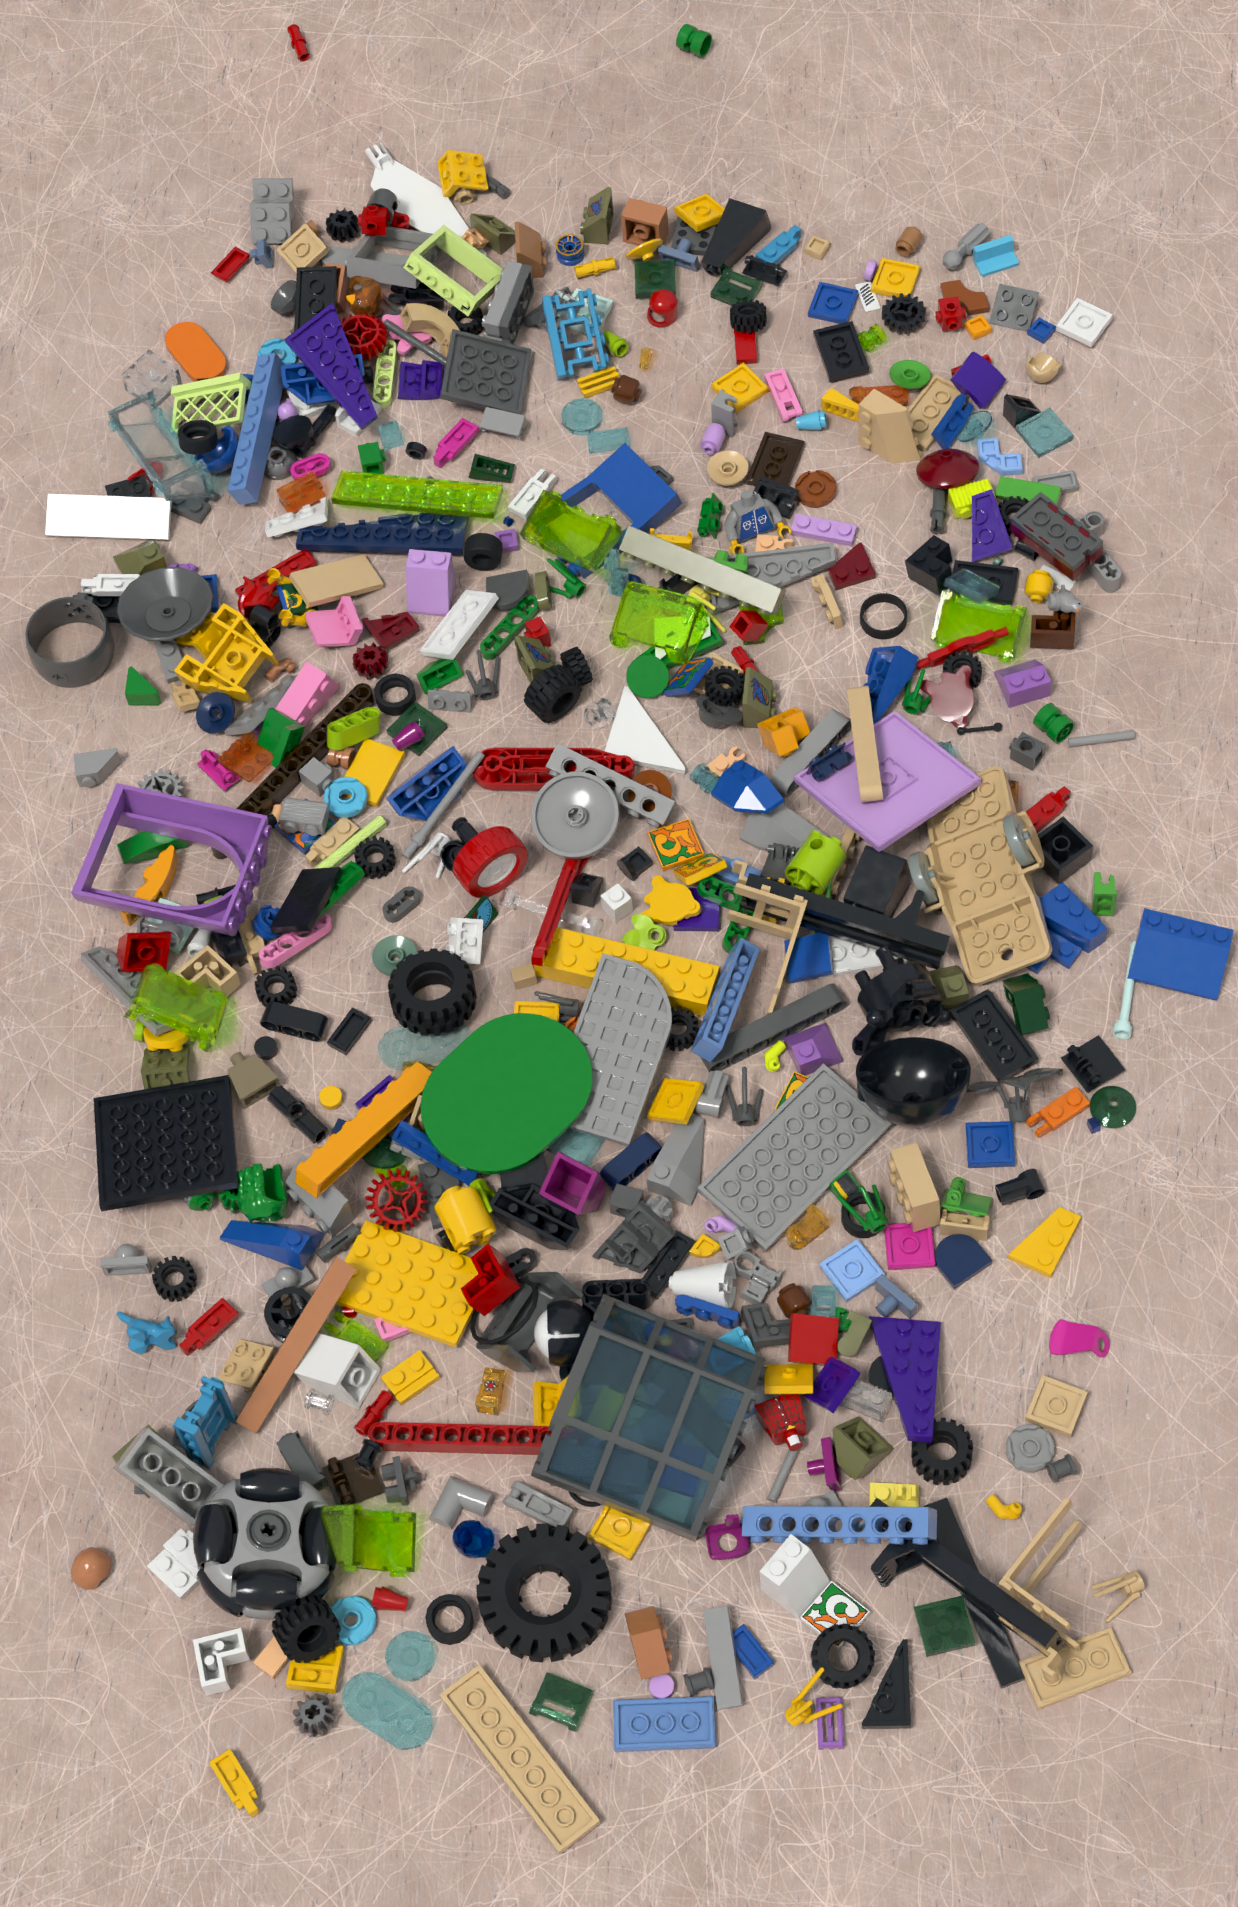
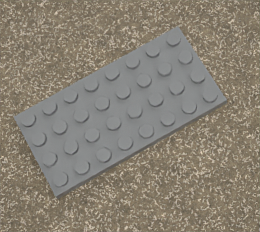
M823 1063L697 1187V1191L736 1226H745V1229L751 1232L753 1242L766 1252L830 1188V1182L844 1170H848L892 1126V1123L880 1118L870 1109L866 1102L860 1101L857 1098V1092Z

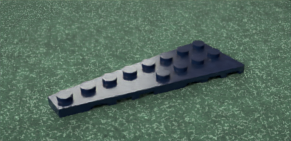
M469 505L450 510V507H445L444 511L430 513V510H425L418 515L405 513L378 517V521L365 522L364 519L359 520L358 524L345 525L344 522L338 523V525L331 528L317 526L299 529L296 549L409 553V549L463 554L470 511Z

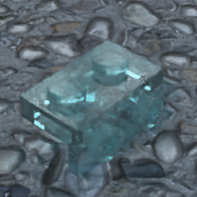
M610 549L609 557H605L604 570H606L605 581L608 582L609 594L629 596L628 569L621 568L619 550Z

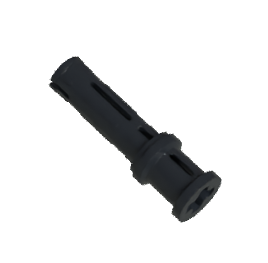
M327 405L313 422L314 432L310 440L304 445L299 446L297 444L293 446L294 448L291 450L297 457L305 458L308 450L317 444L318 436L336 414L337 410L334 406Z

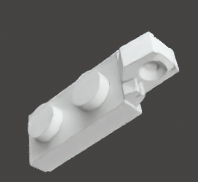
M98 574L93 579L81 580L82 593L94 596H121L129 583L140 575Z

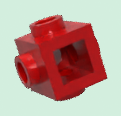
M375 205L363 207L362 214L358 215V226H362V234H367L368 236L386 235L388 227L387 208H380Z
M958 296L938 299V311L935 312L937 324H941L942 331L962 328L963 320L966 319L965 308L960 306Z

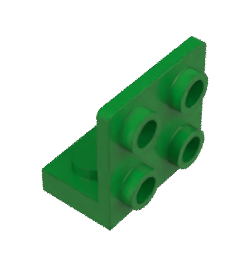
M269 708L256 745L273 756L271 765L276 768L299 745L305 726L276 709Z

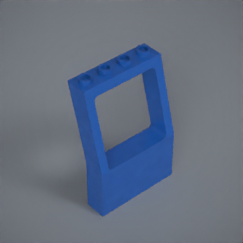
M626 443L620 446L585 479L527 517L531 524L529 529L536 536L540 534L543 537L541 541L548 549L553 547L556 550L554 553L562 563L566 561L569 564L567 566L568 569L575 576L579 574L583 579L624 552L619 550L627 528L586 557L578 559L546 527L547 525L596 492H601L632 523L631 527L646 533H650V528L655 529L682 504L678 494Z

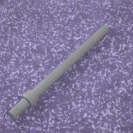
M478 751L421 829L414 833L410 839V844L402 853L403 857L409 860L415 850L423 845L426 841V835L485 757L483 753Z

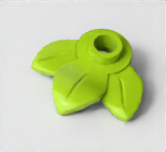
M636 914L631 916L634 929H631L622 937V941L625 944L655 951L656 947L661 946L665 942L667 935L665 929L660 925L654 924L649 916ZM655 932L659 933L660 935L657 940H653L651 938L652 934Z

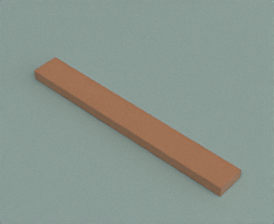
M338 1257L334 1258L235 1421L255 1434L257 1433L347 1286L356 1268Z

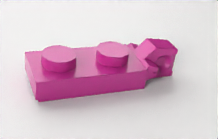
M462 418L438 443L436 454L433 456L434 465L441 468L448 460L452 461L480 432L479 427Z

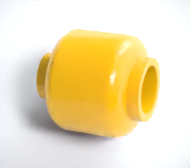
M1034 570L1033 573L1027 576L1024 593L1030 598L1031 602L1042 603L1043 600H1047L1048 593H1052L1054 580L1050 573L1043 570Z

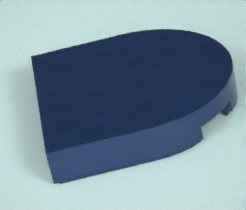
M954 1234L944 1238L938 1244L935 1252L936 1266L953 1289H956L992 1264V1259L977 1241L963 1234Z

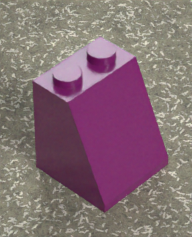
M558 1151L539 1194L577 1215L597 1212L607 1190L598 1171Z

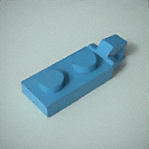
M794 225L788 232H782L759 251L755 258L763 260V265L766 262L777 265L796 249V245L801 238L802 229Z

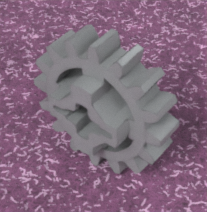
M160 768L156 774L151 770V776L143 775L144 782H138L139 787L142 789L160 792L158 790L160 788L161 792L179 797H182V794L185 793L182 779H179L177 773L172 775L170 769L163 773L162 768Z

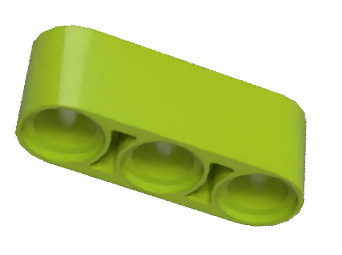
M367 707L329 723L327 726V747L331 750H342L379 734L380 710L374 707Z

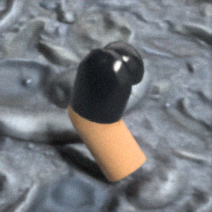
M275 804L272 814L267 815L268 825H271L272 829L279 822L282 805Z

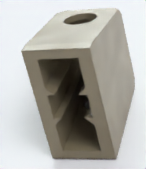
M237 1052L231 1056L230 1061L234 1066L228 1069V1074L243 1109L268 1096L271 1090L276 1086H280L277 1075L257 1055H251L245 1059L241 1052Z

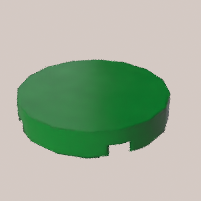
M651 655L640 656L634 659L628 666L626 683L635 695L643 698H652L661 694L667 687L669 680L668 669L665 663L658 657Z

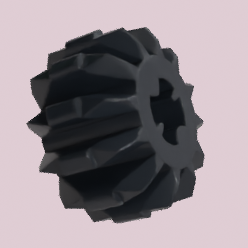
M345 208L342 211L336 209V213H330L329 218H326V231L333 240L338 239L340 243L345 239L349 242L350 237L355 238L356 233L359 232L357 215H354L352 210L347 212Z

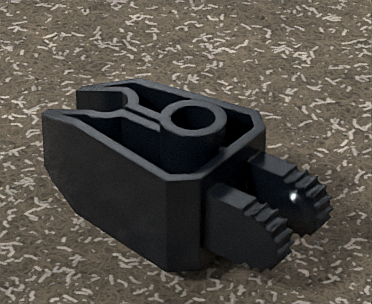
M423 282L416 289L391 285L390 290L394 294H390L388 300L393 304L404 305L405 307L408 303H420L430 305L439 310L444 309L445 299Z

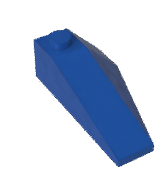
M900 645L873 648L865 671V674L868 675V681L863 686H869L873 724L879 721L915 671L918 656Z

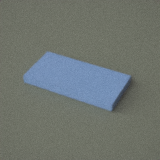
M714 1696L613 1700L615 1752L716 1748Z

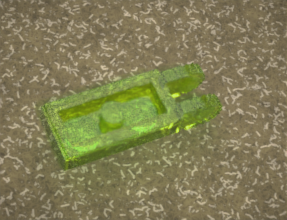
M338 1311L333 1316L337 1322L344 1325L342 1330H339L330 1323L324 1325V1328L337 1339L360 1345L375 1363L389 1348V1345L352 1318L349 1319Z

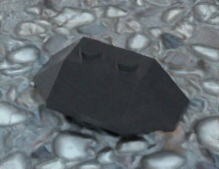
M534 1184L498 1189L490 1201L492 1213L509 1229L548 1249L568 1250L580 1232L574 1212L540 1195L539 1191L541 1188Z

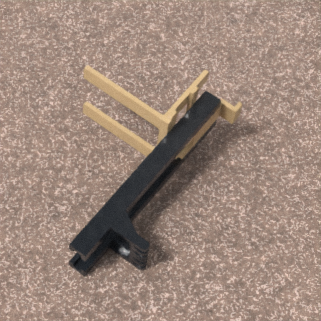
M739 860L734 861L732 872L740 874L734 888L735 894L742 895L739 907L753 911L754 914L752 917L729 910L726 919L790 939L767 1015L773 1012L800 926L874 950H878L881 947L883 949L884 946H888L893 956L921 963L934 969L939 968L950 936L915 925L924 897L922 890L915 892L911 904L897 917L891 918L749 873L748 877H745L748 863ZM766 915L785 921L786 925L784 927L762 920V916Z
M1067 1497L998 1583L1000 1588L935 1540H928L926 1545L912 1544L913 1540H904V1544H888L871 1565V1570L882 1587L889 1586L897 1575L919 1565H924L1046 1656L1047 1659L1040 1669L1053 1682L1058 1680L1053 1670L1061 1661L1058 1653L1063 1648L1064 1643L1076 1652H1079L1081 1649L1076 1641L1051 1624L1047 1617L1066 1631H1069L1071 1628L1069 1622L1031 1595L1036 1586L1082 1529V1525L1078 1520H1074L1022 1588L1014 1583V1580L1072 1508L1073 1504ZM878 1498L870 1505V1507H889ZM885 1520L882 1524L883 1532L888 1529V1520ZM910 1521L905 1525L906 1532H909L912 1528ZM1027 1601L1028 1603H1030L1032 1605V1609L1025 1605L1024 1602Z

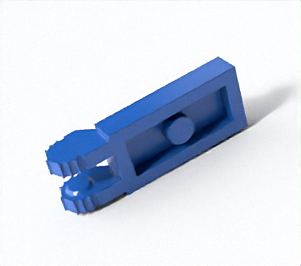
M963 393L955 398L948 411L931 433L942 449L949 448L974 409V406L970 403L963 406L967 398Z
M681 1294L675 1298L676 1310L684 1316L695 1314L696 1318L702 1321L712 1320L718 1322L719 1326L726 1329L736 1328L740 1325V1313L687 1295Z

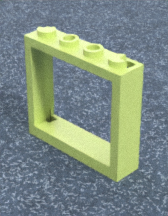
M445 225L415 249L403 267L467 316L471 315L494 293L496 284L500 283L502 271L500 266ZM436 245L486 282L487 285L474 296L422 256Z

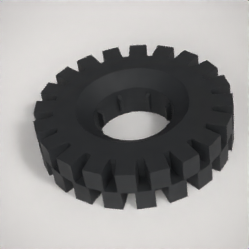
M548 1523L536 1524V1530L530 1531L528 1526L516 1530L517 1535L511 1538L507 1534L499 1540L500 1547L497 1550L492 1547L485 1557L486 1565H481L478 1574L479 1584L476 1586L478 1606L484 1625L489 1634L494 1636L497 1644L503 1649L509 1648L512 1655L521 1659L526 1655L529 1656L530 1661L543 1663V1658L550 1657L551 1662L563 1660V1654L570 1653L572 1657L583 1651V1644L587 1643L589 1646L598 1637L597 1631L599 1628L604 1629L608 1620L607 1613L608 1610L611 1611L612 1587L605 1559L601 1558L600 1551L593 1543L590 1545L587 1542L586 1536L578 1531L575 1534L570 1533L569 1527L557 1524L556 1529H550ZM544 1571L557 1573L558 1577H564L570 1584V1586H567L568 1592H571L567 1605L564 1604L560 1612L551 1616L548 1614L547 1617L535 1616L532 1614V1611L527 1612L520 1604L522 1597L519 1596V1592L523 1583L526 1584V1580L530 1576L539 1572L540 1574Z

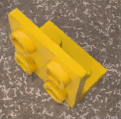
M447 150L437 161L443 197H451L458 188L481 191L488 189L485 166L481 154Z

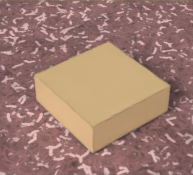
M812 235L803 249L804 254L822 260L831 247V242Z

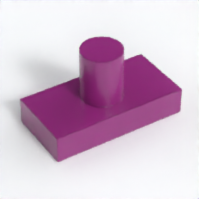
M831 1437L821 1438L823 1459L808 1461V1473L810 1476L825 1473L826 1485L834 1492L842 1491L835 1443Z

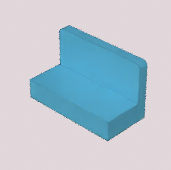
M1011 235L973 247V262L982 277L1019 265V261L1013 251L1014 240Z

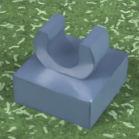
M264 239L257 241V249L250 250V258H255L256 265L263 264L266 269L272 267L273 250Z

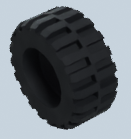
M436 948L425 952L424 949L417 951L418 954L406 956V960H401L396 965L397 969L392 970L390 980L388 981V993L395 1019L399 1020V1024L402 1027H408L410 1032L415 1034L420 1032L423 1036H428L429 1034L440 1036L443 1032L448 1034L454 1031L453 1028L461 1027L464 1024V1019L468 1020L471 1017L477 998L473 973L469 969L467 962L461 960V957L455 953L451 955L450 951L443 949L438 951ZM431 984H441L451 988L445 996L436 1000L426 1001L414 997L418 990Z

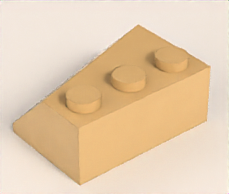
M873 389L859 404L858 443L863 448L871 450L890 463L915 461L923 458L922 452L918 451L916 447L919 444L918 439L913 436L911 431L914 427L908 409L878 390Z

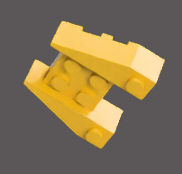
M223 603L211 619L217 630L225 634L204 664L186 654L174 672L180 681L196 691L209 694L221 692L227 694L231 699L251 703V697L243 689L264 659L276 666L279 663L242 614Z

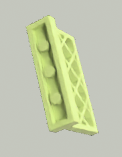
M235 373L172 386L171 394L175 399L171 434L173 436L178 435L179 423L184 418L187 422L197 420L200 415L204 417L203 420L213 423L216 428L243 423L246 390L251 388V381L243 374ZM235 392H239V395L236 397V399L232 401L230 397ZM219 395H223L221 400L215 405L213 403L214 399ZM206 398V401L198 408L196 404L200 399ZM229 401L231 404L224 412L221 411V407ZM189 402V404L181 412V403ZM212 404L214 406L213 409L205 415L203 412ZM194 407L197 411L188 419L186 415ZM237 408L236 417L229 418V414ZM219 411L221 416L216 421H211L213 416Z

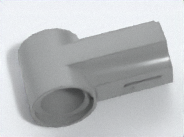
M718 1070L710 1071L704 1091L697 1102L696 1113L716 1118L720 1117L724 1102L723 1096L729 1081L728 1075Z

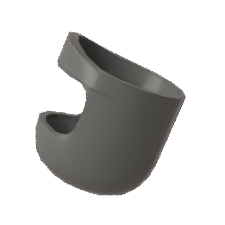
M380 188L372 193L366 207L375 205L380 208H387V213H390L391 216L388 220L389 226L394 219V212L398 207V199L391 190Z

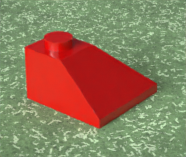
M171 932L126 933L120 937L116 957L121 971H166Z

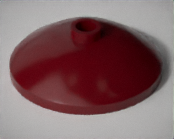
M941 449L926 455L918 463L916 473L919 481L929 487L939 489L956 488L976 478L979 473V462L975 456L967 451Z

